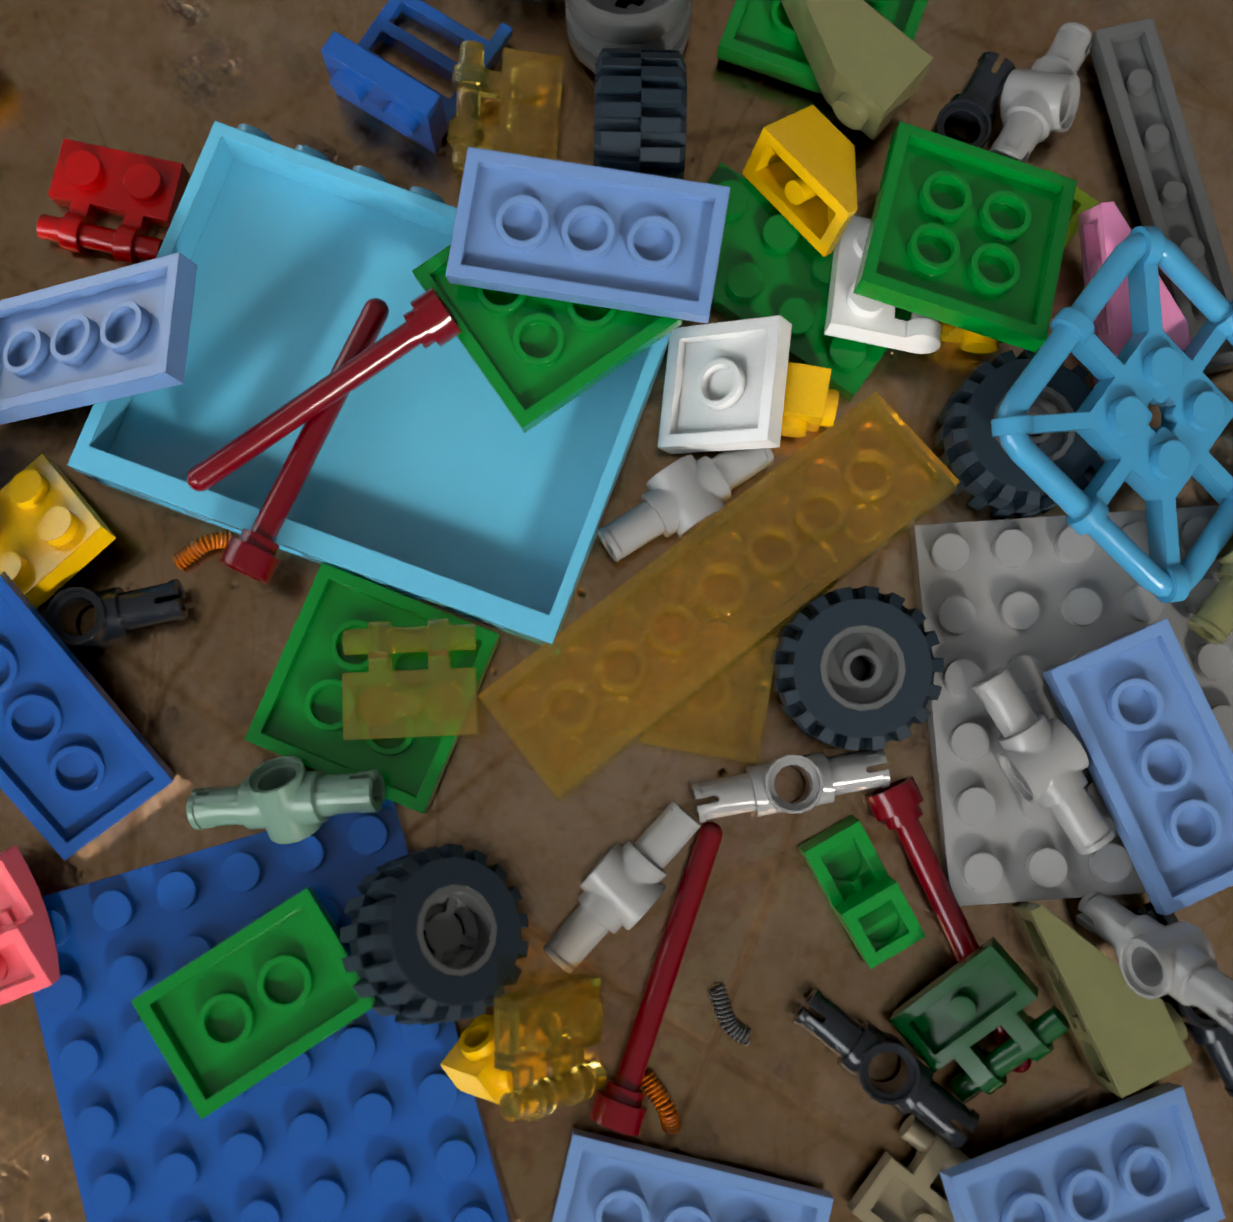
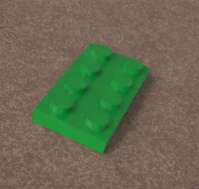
M721 162L706 182L708 184L730 187L711 307L731 321L781 315L792 324L788 360L792 363L832 369L829 388L838 390L839 395L850 402L888 348L824 335L834 250L831 254L823 257L749 180ZM895 307V319L908 321L911 312Z

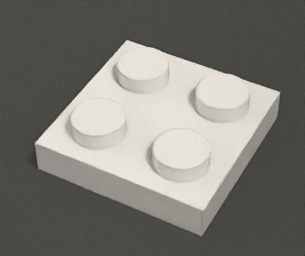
M781 315L677 327L674 329L669 339L657 447L669 454L780 447L792 324Z

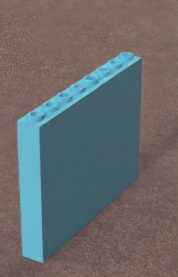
M214 121L156 257L159 258L180 252L197 264L184 384L93 404L67 465L90 480L239 535L243 528L250 530L303 425L206 491L198 492L189 487L186 480L188 471L330 374L368 300L380 298L387 303L389 308V315L375 342L406 322L403 315L413 309L410 302L425 292L414 277L412 270L451 244L457 208L445 204V201L439 195L428 189L413 186L409 191L389 184L381 174L370 168L357 165L350 170L331 163L328 157L312 147L296 145L295 149L275 143L269 135L251 125L239 124L238 128H234ZM672 331L526 433L519 427L457 337H454L441 347L436 342L428 348L420 344L349 393L275 543L280 546V550L318 564L324 562L402 595L554 650L596 540L597 531L601 527L669 346Z

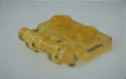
M477 41L461 42L459 63L452 67L451 87L457 92L455 118L448 122L447 135L448 143L453 146L452 167L464 171L468 147L557 160L564 57L504 48L501 56L500 72L491 71L484 67L485 46ZM481 97L498 99L496 126L485 125L480 121Z
M449 618L429 619L428 626L392 627L390 621L369 622L368 628L343 630L344 654H368L369 672L342 673L343 740L479 735L477 669L475 667L451 668V651L476 650L475 624L450 625ZM428 652V669L392 671L393 653Z
M578 974L494 998V1068L513 1073V1091L502 1095L499 1104L502 1116L506 1120L516 1121L524 1119L526 1121H537L552 1114L560 1103L566 1106H575L587 1101L592 1097L595 1090L603 1087L606 1083V1071L600 1063L591 1062L585 1064V1048L601 1043V1026L603 1023L601 977ZM552 1060V1077L548 1078L547 1062Z

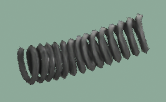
M726 985L714 987L708 994L711 995L710 999H712L711 1003L714 1004V1012L717 1013V1021L721 1022L720 1027L724 1028L725 1033L728 1032V1037H731L732 1040L735 1039L736 1042L744 1044V1047L748 1046L751 1042L748 1037L752 1029L749 1028L744 1037L747 1026H744L742 1022L735 1018L736 1015L732 1011L733 1008L729 1007L732 1003L729 1002V998H726L729 995L726 993L727 990L723 989Z

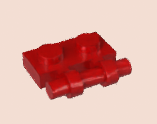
M64 138L48 196L56 205L68 207L69 212L64 214L62 218L46 214L40 215L37 221V235L40 239L59 242L63 250L81 254L85 253L87 249L113 254L116 261L133 265L141 260L156 259L163 239L148 236L151 225L169 229L186 189L190 174L183 163ZM98 214L124 219L123 224L119 225L117 229L95 225Z

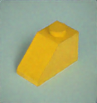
M814 105L808 106L763 128L742 174L823 257L831 254L858 209L855 146Z

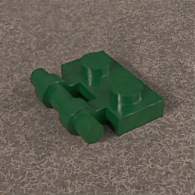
M994 937L990 938L897 1008L890 1019V1022L933 1073L953 1059L958 1062L964 1071L950 1080V1086L954 1094L963 1103L969 1102L981 1092L991 1095L1007 1083L1006 1075L1029 1058L1036 1062L1054 1050L1053 1041L1071 1029L1066 1017L1055 1006H1052L1036 1019L1025 1013L1023 1008L1038 998L1039 988ZM1000 1025L1011 1036L990 1052L981 1049L976 1043Z

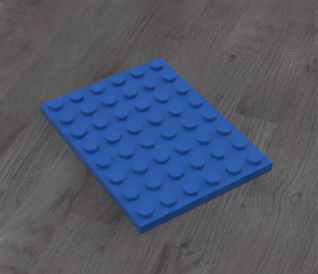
M385 799L384 803H381L382 809L379 812H356L330 816L315 833L299 842L277 844L271 841L267 831L42 897L54 934L60 979L53 985L32 994L87 1222H512L479 1098L460 1091L440 1065L461 1036L458 1021L421 1025V1023L406 1025L395 1022V1015L382 1017L370 1009L201 1120L131 1002L134 998L307 887L313 886L339 931L341 927L352 925L353 918L344 914L349 899L362 895L357 889V885L365 876L377 873L376 867L390 860L411 854L398 803Z

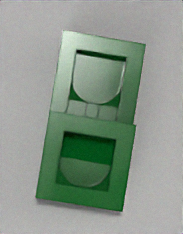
M850 815L797 846L843 928L870 969L926 937L899 884L888 875L860 820L855 816Z

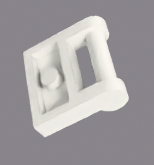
M854 215L834 248L824 335L917 354H928L937 351L941 345L942 326L936 320L911 312V320L909 321L895 319L894 306L853 293L871 222L869 218Z

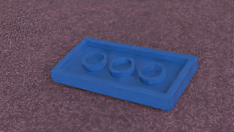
M4 571L0 574V788L65 861L174 781L175 774Z

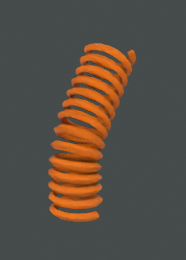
M219 530L218 533L216 531L214 533L210 532V539L206 533L204 537L199 536V539L195 538L194 541H191L183 549L173 554L175 565L180 570H184V567L187 568V565H191V562L198 560V557H201L202 554L205 555V552L208 553L211 549H224L227 547V535L229 536V541L232 537L231 531L227 530L226 532L223 530L221 532Z
M648 1069L645 1072L641 1087H643V1091H646L645 1095H649L648 1099H652L651 1103H654V1107L658 1111L664 1133L676 1134L681 1130L679 1114L675 1109L676 1106L672 1105L673 1101H668L671 1096H667L668 1093L662 1088L663 1085H658L660 1081L654 1076V1072Z

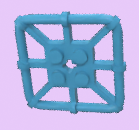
M1137 226L1130 232L1128 237L1114 248L1073 305L1062 308L1052 320L1050 325L1052 333L1006 393L998 410V418L991 420L992 437L1000 438L1001 445L1011 460L1067 514L1066 523L1077 534H1088L1142 588L1155 595L1160 602L1174 603L1184 601L1188 597L1189 592L1201 581L1233 534V477L1208 452L1230 420L1233 419V402L1202 372L1225 339L1233 346V300L1228 301L1174 242L1164 236L1160 228L1157 226ZM1158 267L1207 318L1184 352L1163 331ZM1128 275L1132 336L1116 357L1094 334L1095 327L1093 321ZM1070 352L1099 380L1076 413L1026 415L1028 409ZM1149 403L1152 405L1157 404L1161 412V425L1154 429H1151L1149 426L1153 416L1147 408ZM1076 431L1097 451L1105 462L1086 489L1082 491L1028 435ZM1193 476L1220 504V507L1182 562H1180L1176 497L1189 478ZM1124 481L1145 500L1149 556L1107 516L1109 512L1107 505Z

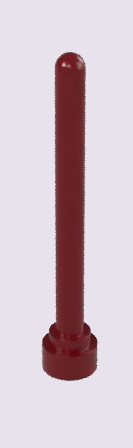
M431 287L410 302L413 309L403 315L406 322L192 467L186 477L189 487L198 492L208 490L420 344L428 348L436 342L441 347L462 333V329L435 289Z
M372 298L365 303L331 372L375 343L389 315V308L384 300ZM349 393L304 423L251 529L243 528L238 539L231 537L219 562L251 579L269 584L280 562L275 557L280 547L275 543V540Z
M913 776L903 777L890 782L889 787H880L866 795V799L876 820H884L888 830H896L957 961L960 962L976 950L979 945L919 821V818L923 816L919 805L924 801ZM1001 1025L991 1031L997 1046L1011 1037ZM1029 1058L1012 1071L1016 1073L1026 1072L1032 1064V1059Z
M705 822L697 831L615 1080L608 1079L605 1090H597L589 1114V1118L592 1121L623 1134L638 1136L647 1111V1107L642 1104L645 1092L640 1090L722 841L723 831L715 822Z

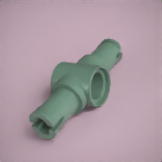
M281 756L262 763L241 784L236 786L194 789L191 792L193 796H189L186 803V814L190 825L196 830L238 824L244 825L250 830L265 828L271 841L277 844H291L310 837L330 816L356 812H379L382 809L381 803L385 801L386 790L383 776L378 769L358 771V773L327 775L323 770L306 771L301 759L295 756Z

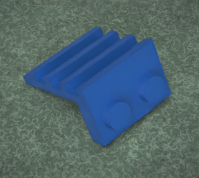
M388 0L358 45L334 31L320 51L330 76L329 82L336 94L432 153L437 154L442 147L441 139L452 124L457 125L462 117L461 110L471 96L476 97L481 90L482 79L491 67L495 69L500 62V53L513 36V29L502 22L493 37L488 41L422 0ZM400 12L477 58L471 69L465 68L393 24ZM380 41H383L458 88L449 99L378 56L373 51Z

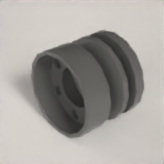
M565 0L568 41L578 60L594 73L595 62L602 48L680 50L682 55L690 36L691 0Z

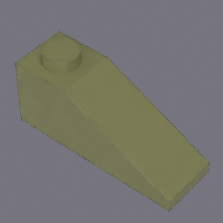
M781 0L826 102L833 107L835 115L845 126L853 130H861L870 139L874 140L920 89L933 61V57L864 0Z
M1027 901L1012 905L1016 917L1070 1024L1071 1030L1098 1085L1123 1098L1193 1063L1183 1043V1040L1188 1038L1187 1029L1171 1004L1168 1002L1163 1003L1160 998L1146 999L1136 994L1122 976L1119 965L1043 905Z

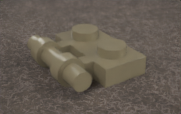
M912 1114L902 1124L899 1130V1137L916 1149V1156L906 1167L886 1151L847 1205L852 1214L863 1222H954L948 1199L930 1185L941 1170L971 1160V1158L959 1149H953L945 1139Z

